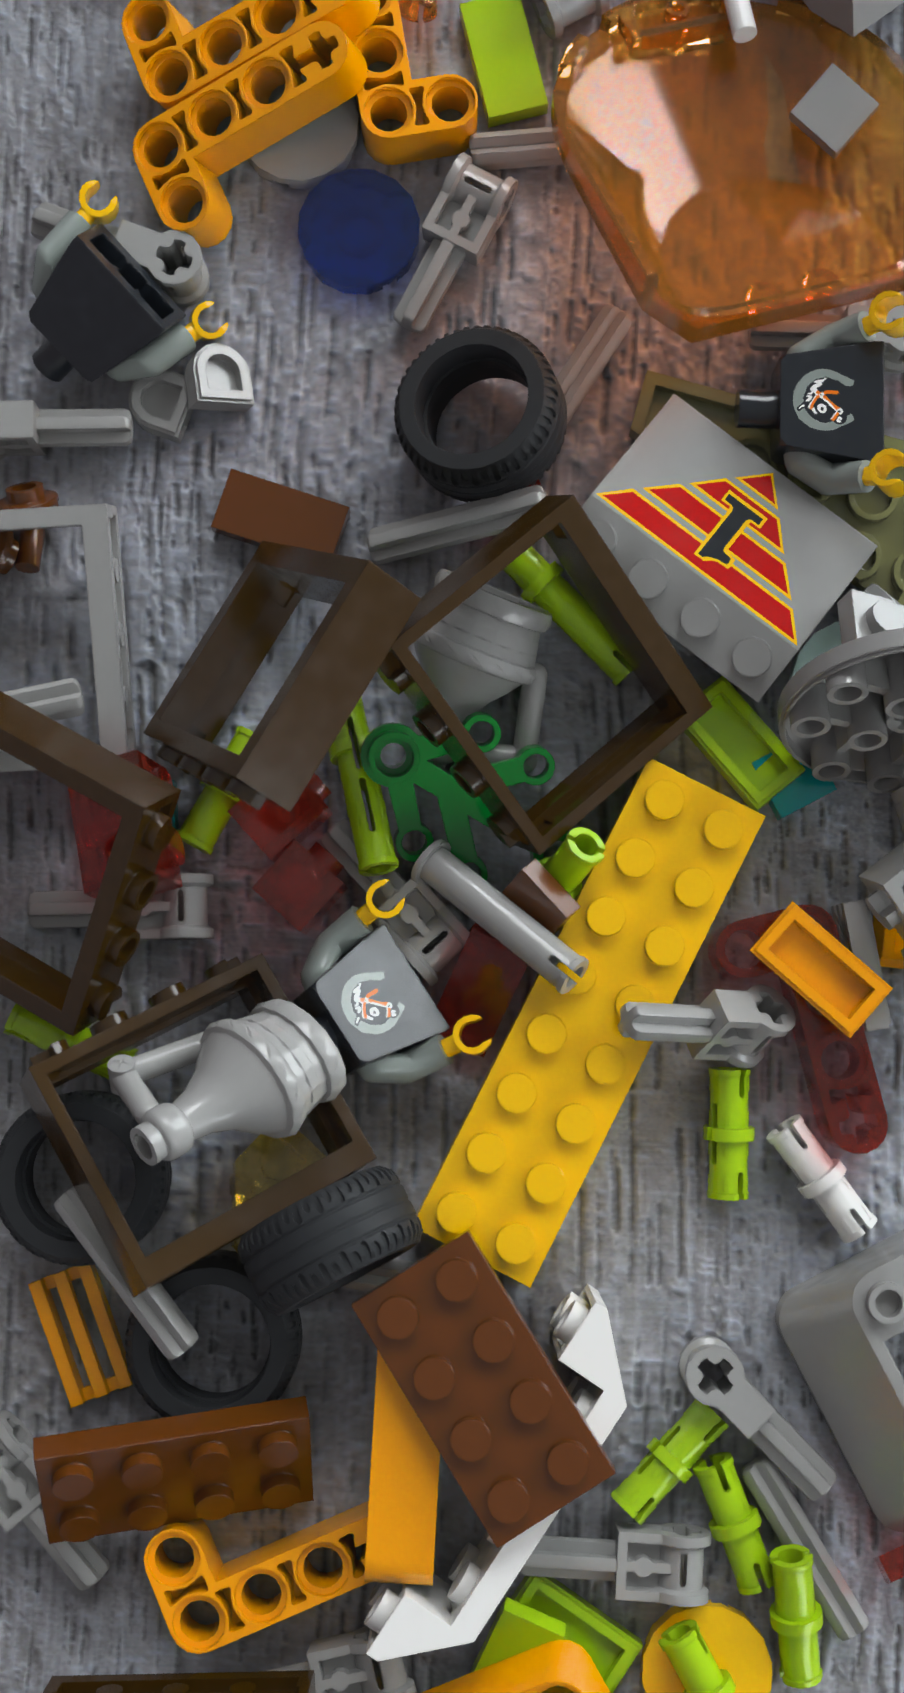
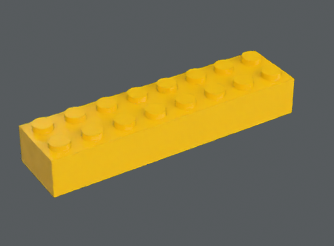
M651 759L641 768L604 841V858L588 873L580 894L575 899L581 907L560 928L556 936L580 956L587 958L589 966L581 978L562 962L557 964L561 971L577 983L574 988L565 994L559 993L555 986L540 974L536 975L416 1213V1217H419L423 1233L443 1243H447L469 1229L493 1269L529 1288L531 1287L653 1041L634 1040L631 1037H623L618 1030V1024L621 1020L620 1009L629 1001L673 1003L766 817L765 815L654 759Z

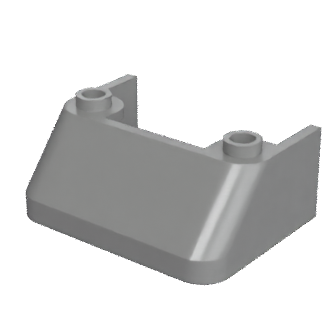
M903 1229L792 1287L782 1295L775 1310L777 1329L870 1509L886 1527L898 1532H904V1379L884 1342L904 1332Z

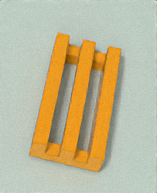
M95 1264L72 1266L28 1284L71 1408L84 1404L90 1399H97L108 1395L116 1389L120 1388L121 1390L134 1384L127 1367L126 1351ZM78 1278L82 1280L115 1374L105 1378L71 1282ZM54 1287H57L90 1381L89 1385H83L50 1291Z

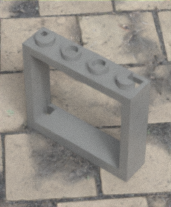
M103 503L0 510V532L82 527L100 746L129 762L137 760L117 507ZM0 751V772L37 770L12 755Z

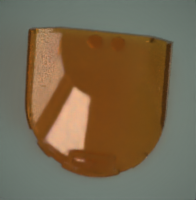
M628 0L604 12L601 16L600 29L588 37L578 33L559 62L558 76L553 90L551 106L552 132L557 151L641 310L688 342L695 343L872 299L884 291H904V61L888 44L867 28L853 37L825 22V19L813 13L803 0H778L777 6L750 1L757 27V35L746 43H737L732 37L724 0ZM832 63L879 103L874 115L835 159L788 119L790 111Z

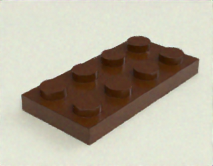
M469 1229L352 1302L353 1310L497 1548L616 1474L613 1463Z
M306 1396L33 1438L34 1465L49 1544L64 1541L84 1542L95 1536L131 1530L151 1531L163 1525L198 1519L218 1520L229 1514L265 1508L285 1509L296 1503L314 1501L310 1417Z

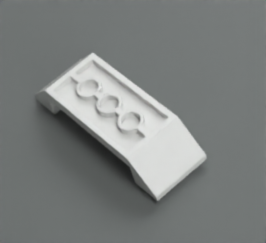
M587 1283L579 1296L572 1291L565 1296L555 1311L550 1325L555 1328L552 1340L558 1360L586 1378L584 1380L580 1376H576L567 1390L602 1446L625 1411L627 1404L608 1309L598 1290ZM560 1509L499 1548L496 1547L488 1532H486L477 1547L468 1542L455 1559L448 1573V1578L453 1581L452 1585H449L435 1574H433V1586L377 1582L367 1601L371 1609L364 1621V1624L370 1628L366 1654L379 1662L473 1643Z

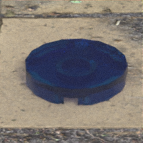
M350 168L327 176L309 192L299 212L298 241L306 263L312 268V272L323 284L345 294L369 295L383 290V286L392 283L396 278L398 281L410 270L419 251L420 218L412 196L396 179L374 169Z

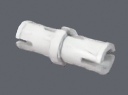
M800 1114L793 1115L780 1123L779 1126L782 1131L778 1132L777 1129H773L766 1139L775 1147L800 1181L797 1185L798 1191L805 1199H813L838 1232L839 1238L843 1243H850L862 1237L866 1233L860 1226L864 1224L867 1229H871L876 1224L877 1218L869 1211L844 1177L847 1169L838 1158L831 1159L806 1126Z

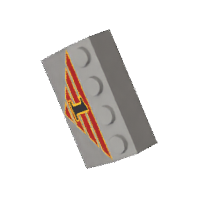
M676 394L672 395L582 506L661 629L756 702H759L878 547Z

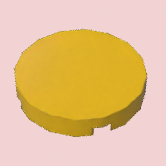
M708 1600V1603L703 1606H673L652 1624L645 1639L646 1644L642 1651V1660L640 1661V1677L645 1693L684 1692L685 1688L658 1641L662 1639L661 1635L669 1627L689 1619L697 1622L700 1633L719 1669L727 1670L736 1685L734 1693L771 1692L772 1661L760 1630L743 1611L730 1605L712 1603L711 1600Z

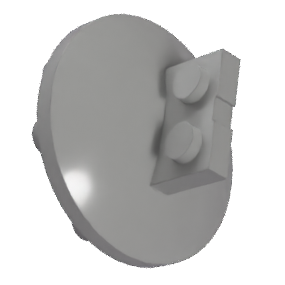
M851 589L837 602L842 644L808 662L795 673L782 690L777 706L779 735L786 750L800 763L812 769L814 778L821 781L844 780L867 784V788L871 792L880 794L892 793L904 786V605L897 604L895 600Z

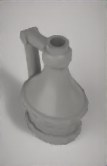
M440 569L435 576L434 587L453 571ZM484 584L414 642V648L419 664L461 723L468 715L479 712L488 703L510 693L521 685L513 745L498 743L493 750L483 753L490 763L514 758L518 751L527 745L539 744L548 671L545 666L536 662L540 633H545L550 628L552 614L522 598ZM416 726L413 728L415 733L418 735L422 734ZM449 754L428 760L443 770L446 764L453 762ZM537 754L530 755L525 760L523 768L526 774L536 768Z
M279 998L258 1003L248 1016L236 1020L230 1018L218 1020L217 1022L209 1023L204 1032L133 1057L126 1054L116 1055L107 1063L111 1091L121 1097L136 1122L139 1123L130 1131L132 1145L139 1157L150 1166H154L162 1160H177L192 1148L195 1140L212 1133L235 1130L253 1134H264L275 1139L296 1135L306 1116L318 1103L335 1100L346 1085L344 1062L338 1048L326 1030L309 1013L296 1004ZM196 1063L194 1073L186 1088L172 1103L159 1104L144 1083V1081Z

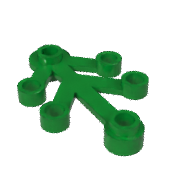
M474 712L468 715L462 724L469 733L470 728L478 721L490 723L492 727L491 737L484 743H476L481 751L486 753L498 745L501 738V728L498 722L488 713ZM385 723L370 731L361 747V763L371 780L388 787L397 824L394 844L399 855L407 861L416 862L421 853L434 842L429 828L420 821L413 785L415 783L437 797L447 842L451 846L450 852L463 863L471 862L479 867L478 875L487 881L488 871L483 860L476 853L468 816L489 827L487 818L492 814L479 796L475 799L469 796L459 786L451 773L449 774L428 761L448 754L442 744L439 747H435L422 734L418 735L410 727L401 723ZM397 743L404 748V757L400 763L387 765L382 762L380 754L387 744ZM536 744L521 748L514 758L490 763L507 787L524 782L535 786L542 785L551 779L555 771L553 756L544 747ZM533 754L543 755L546 763L544 770L535 776L527 775L523 768L525 760ZM413 830L422 832L425 835V844L421 849L408 851L402 846V840L406 833ZM570 831L566 832L558 841L564 842ZM529 851L531 862L535 858L538 861L544 858L543 853L538 855Z

